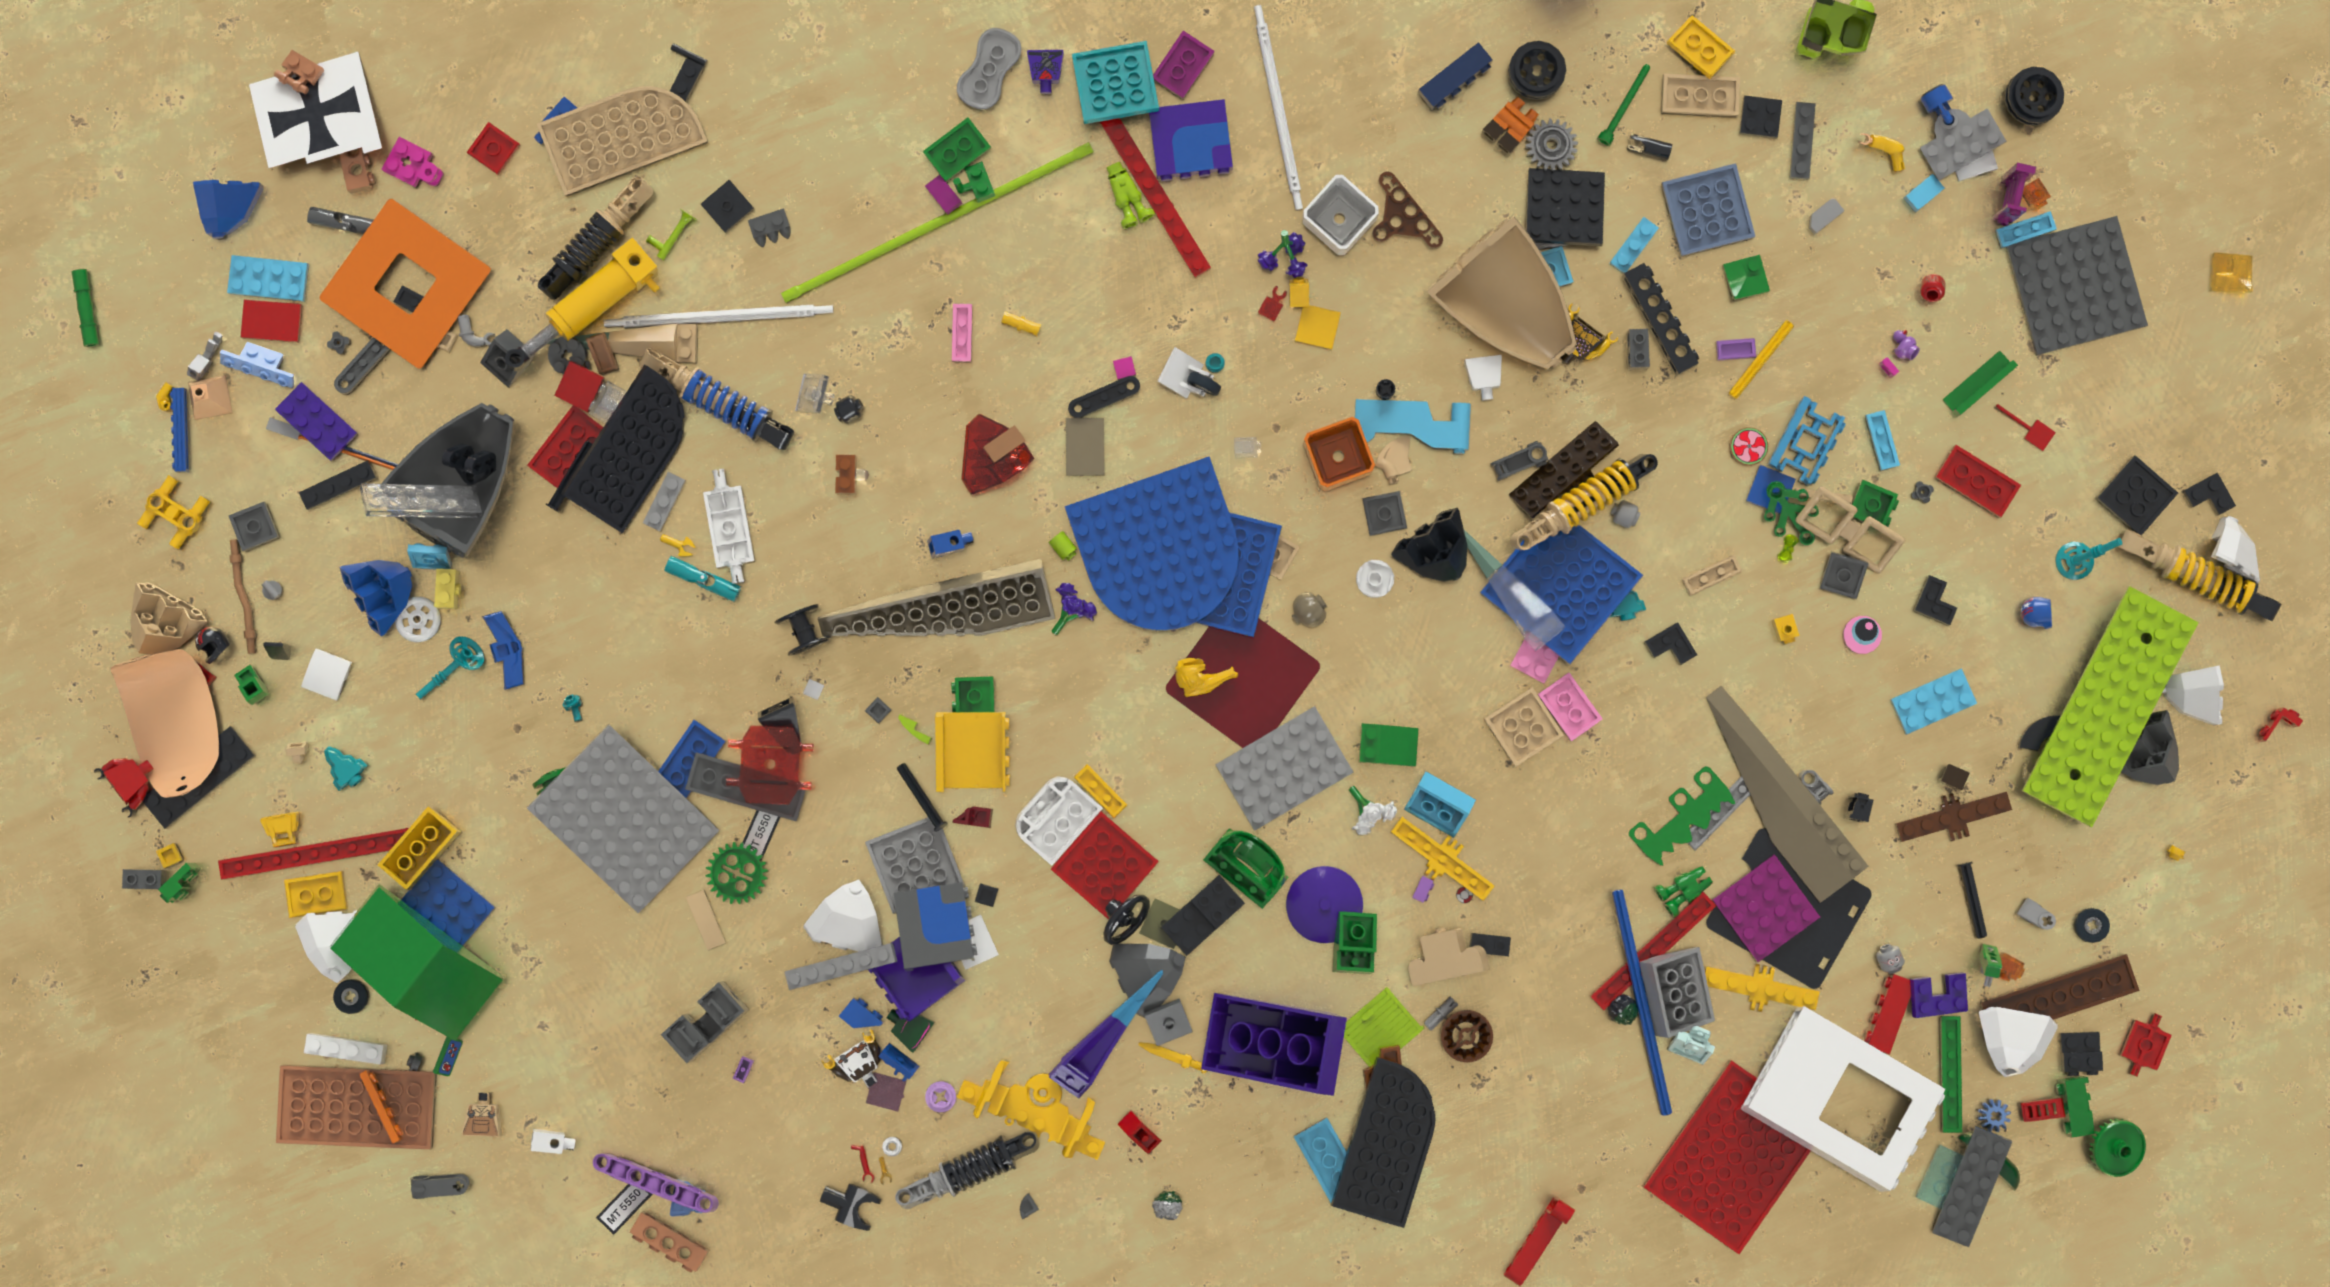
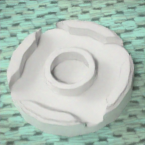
M1370 560L1359 568L1356 574V583L1358 589L1364 595L1370 598H1379L1385 596L1391 590L1394 584V574L1387 563L1381 560Z

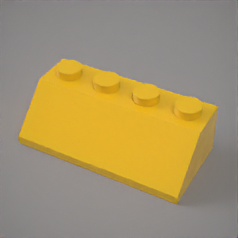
M428 806L379 862L378 866L405 890H411L461 831Z

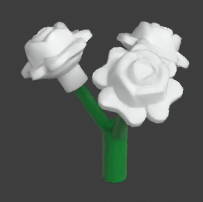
M1355 786L1349 789V792L1358 802L1359 822L1356 823V826L1352 827V830H1356L1358 835L1371 833V828L1375 826L1374 823L1382 817L1383 822L1387 819L1392 821L1395 817L1397 808L1394 806L1393 801L1384 806L1365 799Z

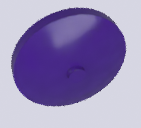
M1320 866L1303 872L1295 879L1287 894L1286 911L1290 923L1301 936L1317 943H1333L1335 941L1339 912L1362 913L1363 898L1357 883L1346 872L1334 867Z

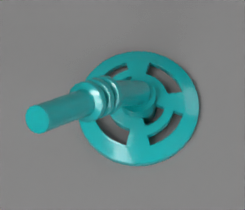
M2117 538L2092 548L2080 542H2069L2058 550L2055 560L2056 567L2065 578L2071 580L2082 579L2092 571L2094 558L2100 557L2105 552L2123 544L2122 540ZM2076 546V549H2072L2067 553L2064 552L2069 547ZM2072 552H2076L2075 555L2069 556ZM2061 559L2066 560V564L2070 568L2068 572L2063 568ZM2083 565L2081 568L2075 569L2076 566ZM2084 568L2087 569V570H2086L2085 572H2083L2082 574L2074 575L2075 572H2079V571L2083 570Z
M459 636L454 638L449 646L450 654L454 661L442 672L439 671V674H435V677H432V680L416 693L417 697L421 700L436 686H440V683H444L443 680L446 681V677L459 666L468 670L479 669L484 663V654L480 646L468 637ZM461 643V645L454 648L455 644ZM467 646H470L475 651L476 655H473L472 651L468 649Z

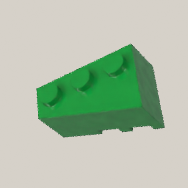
M2079 1075L2057 1079L2058 1084L2055 1085L2056 1093L2060 1098H2063L2066 1116L2063 1123L2064 1133L2071 1138L2095 1134L2093 1114L2088 1101L2091 1100L2090 1093H2087L2085 1083H2089L2088 1077Z

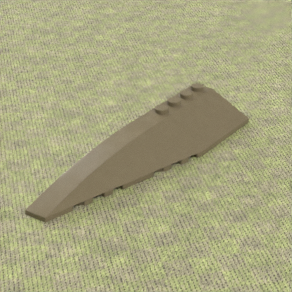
M1720 686L1708 695L1706 699L1721 728L1723 737L1726 739L1728 748L1736 761L1738 770L1744 779L1743 781L1752 796L1754 805L1762 818L1764 827L1767 829L1769 838L1807 888L1821 903L1869 866L1771 743L1726 690Z

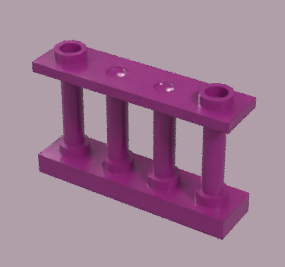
M2017 162L2002 175L2000 183L2005 184L2007 188L2002 209L1992 218V220L1997 221V224L2008 226V224L2013 223L2027 211V208L2021 207L2020 204L2025 182L2035 174V166Z

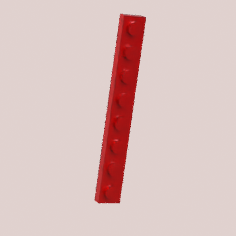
M1702 892L1637 952L1639 964L1643 960L1663 955L1669 951L1716 907L1715 903ZM1626 962L1590 996L1603 1011L1616 997L1620 996L1632 985L1628 963Z

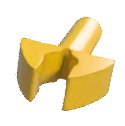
M664 534L660 537L661 542L678 548L679 557L693 556V554L685 552L683 546L690 545L696 549L694 543L688 537H685L684 541H678Z

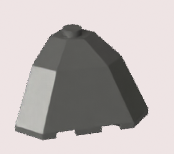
M2168 710L2151 713L2121 772L2136 781L2155 785L2169 784L2176 780L2179 771V755Z
M1114 944L1109 962L1112 969L1115 968L1120 978L1118 979L1123 993L1127 994L1128 998L1159 971L1163 970V975L1136 1013L1145 1018L1144 1012L1161 1006L1171 995L1182 975L1186 957L1172 949L1152 944Z

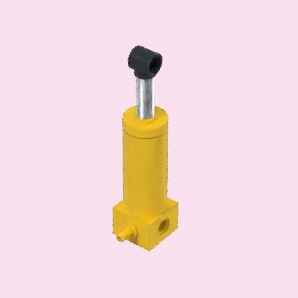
M633 237L612 253V260L545 313L549 319L548 326L521 347L511 349L506 353L505 360L510 370H522L532 355L558 335L563 336L569 341L634 288L638 292L645 285H648L653 292L659 290L660 287L653 280L658 276L657 266ZM633 263L639 264L637 266H632ZM518 356L521 360L518 364H512L510 362L511 358Z

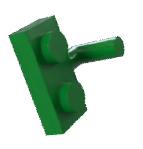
M982 161L965 168L970 182L962 184L960 178L953 180L956 190L960 194L973 189L978 203L996 196Z

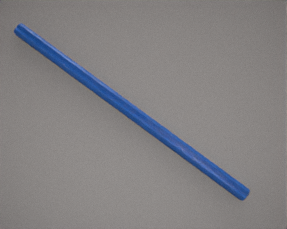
M1619 889L1613 891L1612 896L1661 1115L1666 1116L1672 1113L1624 892Z

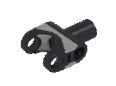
M851 1183L848 1184L845 1193L826 1186L820 1199L821 1203L838 1209L834 1220L849 1227L866 1231L870 1230L871 1225L865 1223L858 1214L859 1206L865 1202L880 1204L882 1201L880 1197Z

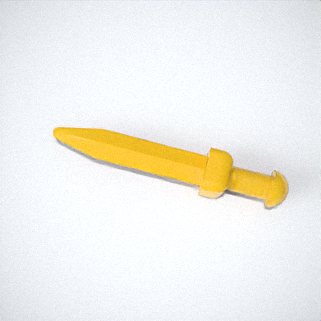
M1139 1042V1046L1148 1052L1181 1064L1183 1068L1192 1067L1202 1071L1201 1073L1208 1072L1207 1070H1202V1063L1193 1060L1191 1055H1182L1155 1044Z

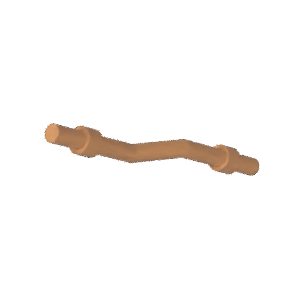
M238 539L230 540L231 555H229L233 568L234 587L244 611V639L247 642V652L250 654L255 653L254 638H256V633L253 630L251 605L242 586L240 562L242 560L238 549Z

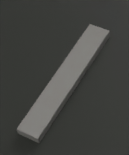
M1742 776L1729 788L1735 804H1731L1728 801L1720 802L1719 813L1710 810L1711 820L1707 829H1702L1695 825L1691 826L1692 841L1687 844L1694 851L1751 795Z

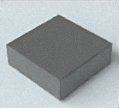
M878 697L865 710L878 724L892 711Z

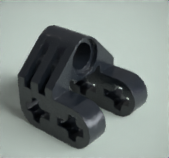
M466 444L451 447L445 450L442 456L443 465L455 468L467 485L483 481L496 471V455L493 452L484 450L474 454L472 446Z

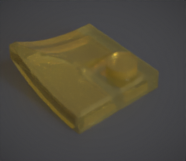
M2214 252L2212 255L2210 291L2251 293L2253 291V256Z

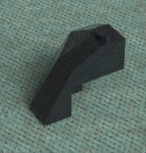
M1458 508L1442 511L1436 515L1437 518L1429 525L1425 523L1416 529L1414 536L1407 539L1403 538L1397 543L1391 555L1423 577L1443 582L1458 580L1467 565V541Z

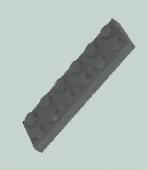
M696 752L685 789L797 821L807 784Z
M1975 1126L1932 1230L1933 1234L1966 1247L1970 1246L2011 1147L2012 1140Z

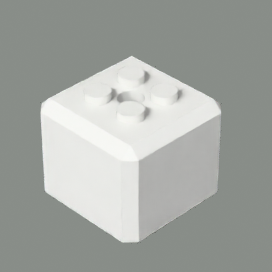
M1335 175L1304 209L1302 221L1303 225L1337 255H1345L1377 220L1379 209L1371 199L1344 175ZM1342 214L1345 217V221L1338 224L1334 221V216Z

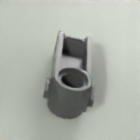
M1535 441L1528 444L1527 448L1490 463V465L1495 469L1498 476L1497 481H1500L1534 466L1536 468L1547 464L1546 461L1549 459L1546 448L1541 442ZM1535 449L1540 450L1542 458H1533L1532 451Z
M465 1174L420 1175L410 1178L412 1198L414 1199L461 1195L466 1192L470 1183L469 1178ZM457 1181H460V1183L463 1184L462 1188H460L459 1185L456 1184Z

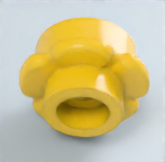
M2171 845L2169 850L2167 849L2170 852L2169 857L2177 861L2180 858L2184 859L2185 851Z

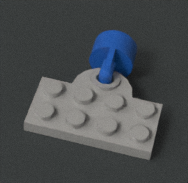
M1943 84L1930 89L1920 99L1928 113L1936 111L1938 115L1934 129L1937 138L1923 145L1920 149L1939 181L2007 142L1988 108L1972 118L1966 112L1959 109H1951L1948 103L1954 98L1947 86Z

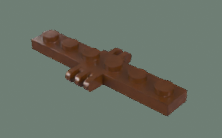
M2007 792L1965 804H1960L1959 799L1955 800L1954 794L1951 793L1949 794L1950 802L1947 801L1946 795L1941 796L1943 804L1940 805V811L1895 823L1900 842L1947 829L1949 839L1952 842L1955 841L1953 834L1955 832L1958 840L1962 839V830L1965 837L1970 836L1966 823L2011 811L2012 807Z

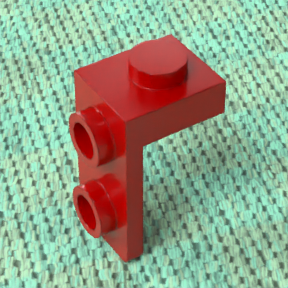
M2284 707L2278 710L2275 709L2270 715L2271 721L2269 724L2264 725L2260 730L2259 734L2261 736L2258 740L2261 742L2267 741L2281 719L2293 727H2299L2303 722L2299 718L2300 714L2292 709L2287 710Z

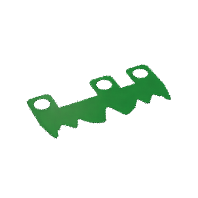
M1705 766L1694 775V780L1704 790V793L1694 800L1684 788H1679L1669 797L1670 803L1677 809L1679 814L1656 834L1644 822H1639L1629 831V836L1640 849L1659 865L1663 866L1661 859L1663 851L1674 852L1673 842L1684 844L1692 841L1690 824L1707 829L1711 820L1710 810L1719 813L1720 802L1728 801L1731 804H1735L1728 787L1710 767ZM1703 772H1709L1712 775V781L1709 784H1703L1700 781V775ZM1679 793L1685 794L1687 797L1686 804L1677 805L1675 803V796ZM1641 827L1647 831L1645 839L1639 840L1635 837L1634 833L1637 828Z

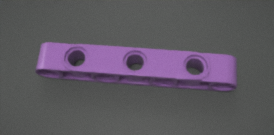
M607 1153L597 1154L593 1159V1166L596 1170L687 1208L703 1213L714 1212L718 1208L719 1202L714 1195L627 1159ZM603 1158H606L607 1165L605 1167H603L601 1164V1160ZM638 1171L641 1173V1179L639 1181H637L635 1177ZM672 1185H674L676 1188V1192L674 1195L670 1193V1187ZM706 1199H709L711 1203L708 1209L704 1205Z

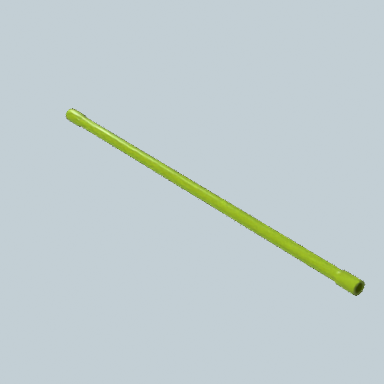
M1087 142L1073 151L994 189L996 196L979 203L975 198L957 207L950 214L947 215L945 213L825 273L782 292L781 295L785 303L798 298L803 293L1068 163L1093 153V149L1090 143Z

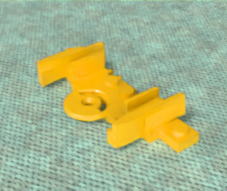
M1005 1060L999 1062L994 1070L991 1081L985 1079L982 1087L964 1079L957 1098L976 1106L973 1112L975 1118H979L986 1101L991 1102L987 1112L999 1117L1006 1115L1005 1124L1008 1126L1013 1125L1015 1119L1018 1125L1035 1132L1038 1138L1042 1132H1047L1049 1134L1048 1142L1056 1141V1143L1064 1146L1062 1155L1065 1158H1072L1075 1151H1078L1098 1160L1105 1141L1088 1134L1091 1126L1087 1122L1095 1105L1093 1099L1087 1098L1081 1119H1078L1069 1114L1067 1106L1060 1103L1062 1088L1050 1079L1048 1074H1037L1031 1077L1025 1084V1087L1017 1084L1011 1087L999 1084L998 1082L1004 1069L1010 1063ZM1030 1088L1034 1089L1033 1096L1040 1103L1048 1102L1051 1097L1055 1100L1048 1106H1038L1030 1098ZM1041 1089L1046 1090V1096H1040L1039 1091ZM1007 1119H1011L1012 1122L1008 1123Z

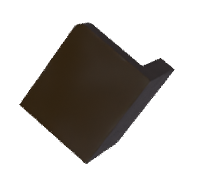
M1948 764L1942 778H1939L1938 782L1961 791L1970 773Z

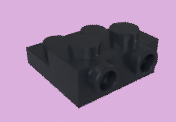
M2100 1032L2059 1033L2061 1072H2067V1076H2079V1072H2086L2087 1075H2098V1071H2103Z

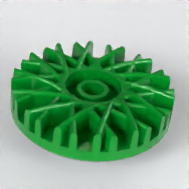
M2122 1118L2121 1120L2110 1119L2111 1123L2104 1122V1127L2099 1126L2101 1128L2100 1132L2095 1131L2097 1136L2092 1135L2095 1141L2094 1144L2090 1143L2092 1147L2089 1150L2093 1152V1155H2090L2099 1171L2111 1177H2123L2132 1173L2141 1164L2146 1151V1140L2141 1129L2134 1123Z

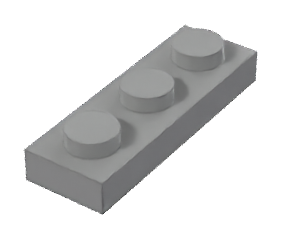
M670 472L667 473L643 524L661 532L686 480Z

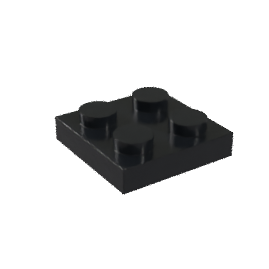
M1745 95L1743 98L1739 134L1777 139L1782 100Z

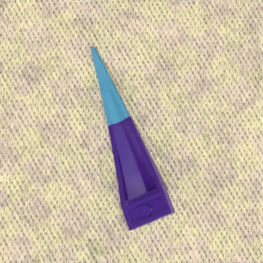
M1163 970L1152 977L1062 1057L1060 1063L1049 1073V1078L1079 1099L1094 1082L1125 1029L1163 975Z

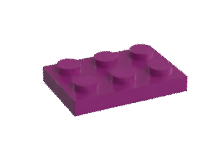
M1183 30L1154 72V81L1181 99H1184L1215 51Z

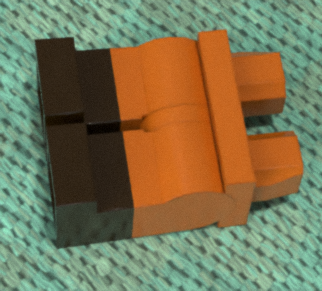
M1516 97L1511 103L1508 101L1482 130V133L1494 143L1500 138L1497 146L1509 156L1528 134L1529 130L1533 128L1534 122L1539 115L1532 108L1525 115L1519 110L1525 105V102L1519 97Z

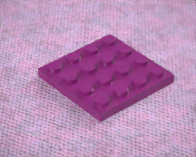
M1775 855L1768 858L1712 899L1757 962H1760L1820 918Z

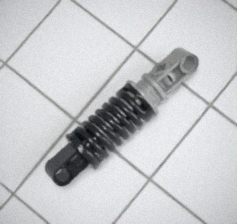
M1025 1132L1008 1141L1000 1135L993 1143L991 1141L987 1143L988 1149L985 1145L980 1146L981 1152L978 1148H974L973 1152L975 1155L972 1154V1151H967L968 1158H966L965 1154H961V1161H959L958 1157L953 1158L954 1164L951 1160L939 1163L938 1172L928 1173L929 1177L920 1179L898 1190L895 1195L896 1202L903 1209H911L921 1203L932 1200L934 1197L938 1196V1198H941L943 1194L949 1192L955 1197L959 1194V1191H966L967 1186L973 1188L974 1184L979 1185L981 1181L986 1182L988 1178L992 1179L995 1175H1001V1172L1006 1173L1012 1169H1017L1015 1161L1037 1151L1039 1141L1031 1132ZM1027 1139H1034V1142L1031 1146H1025V1141ZM904 1195H910L908 1202H901Z

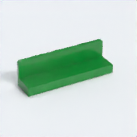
M1998 351L1943 399V402L1957 417L1960 416L2013 371L2018 364L2014 360L2009 361L2001 351Z

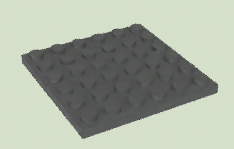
M2117 216L2027 239L2006 247L2036 356L2148 326Z

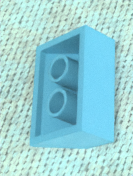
M1425 772L1404 810L1454 838L1468 817L1476 799Z

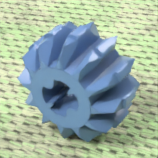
M1993 1099L1989 1100V1105L1982 1103L1985 1110L1978 1109L1979 1113H1983V1116L1978 1117V1120H1984L1981 1126L1986 1127L1988 1125L1987 1131L1990 1132L1993 1128L1995 1132H1999L2000 1126L2006 1129L2004 1121L2009 1123L2011 1121L2006 1118L2007 1115L2011 1114L2010 1111H2005L2008 1105L2003 1104L2001 1106V1100H1997L1994 1103ZM1992 1112L1998 1113V1115H1996L1998 1116L1996 1120L1991 1119V1117L1993 1116L1991 1115Z

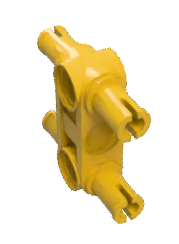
M168 475L160 489L157 488L148 496L145 505L146 510L137 524L147 529L155 516L160 515L177 526L178 531L169 544L179 550L187 536L192 535L194 531L199 529L202 520L201 515L210 501L200 495L192 509L188 510L170 499L169 495L178 483V480ZM160 497L161 505L155 507L154 500ZM192 518L193 525L188 528L186 526L187 519Z

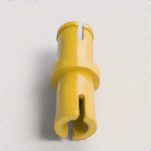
M1006 311L1001 323L1017 328L1018 331L1023 330L1037 336L1041 324L1026 320L1024 316L1018 317Z

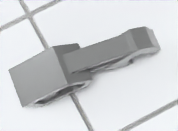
M215 332L213 334V339H209L204 354H198L188 366V376L199 381L209 370L212 362L210 359L222 341L220 333Z

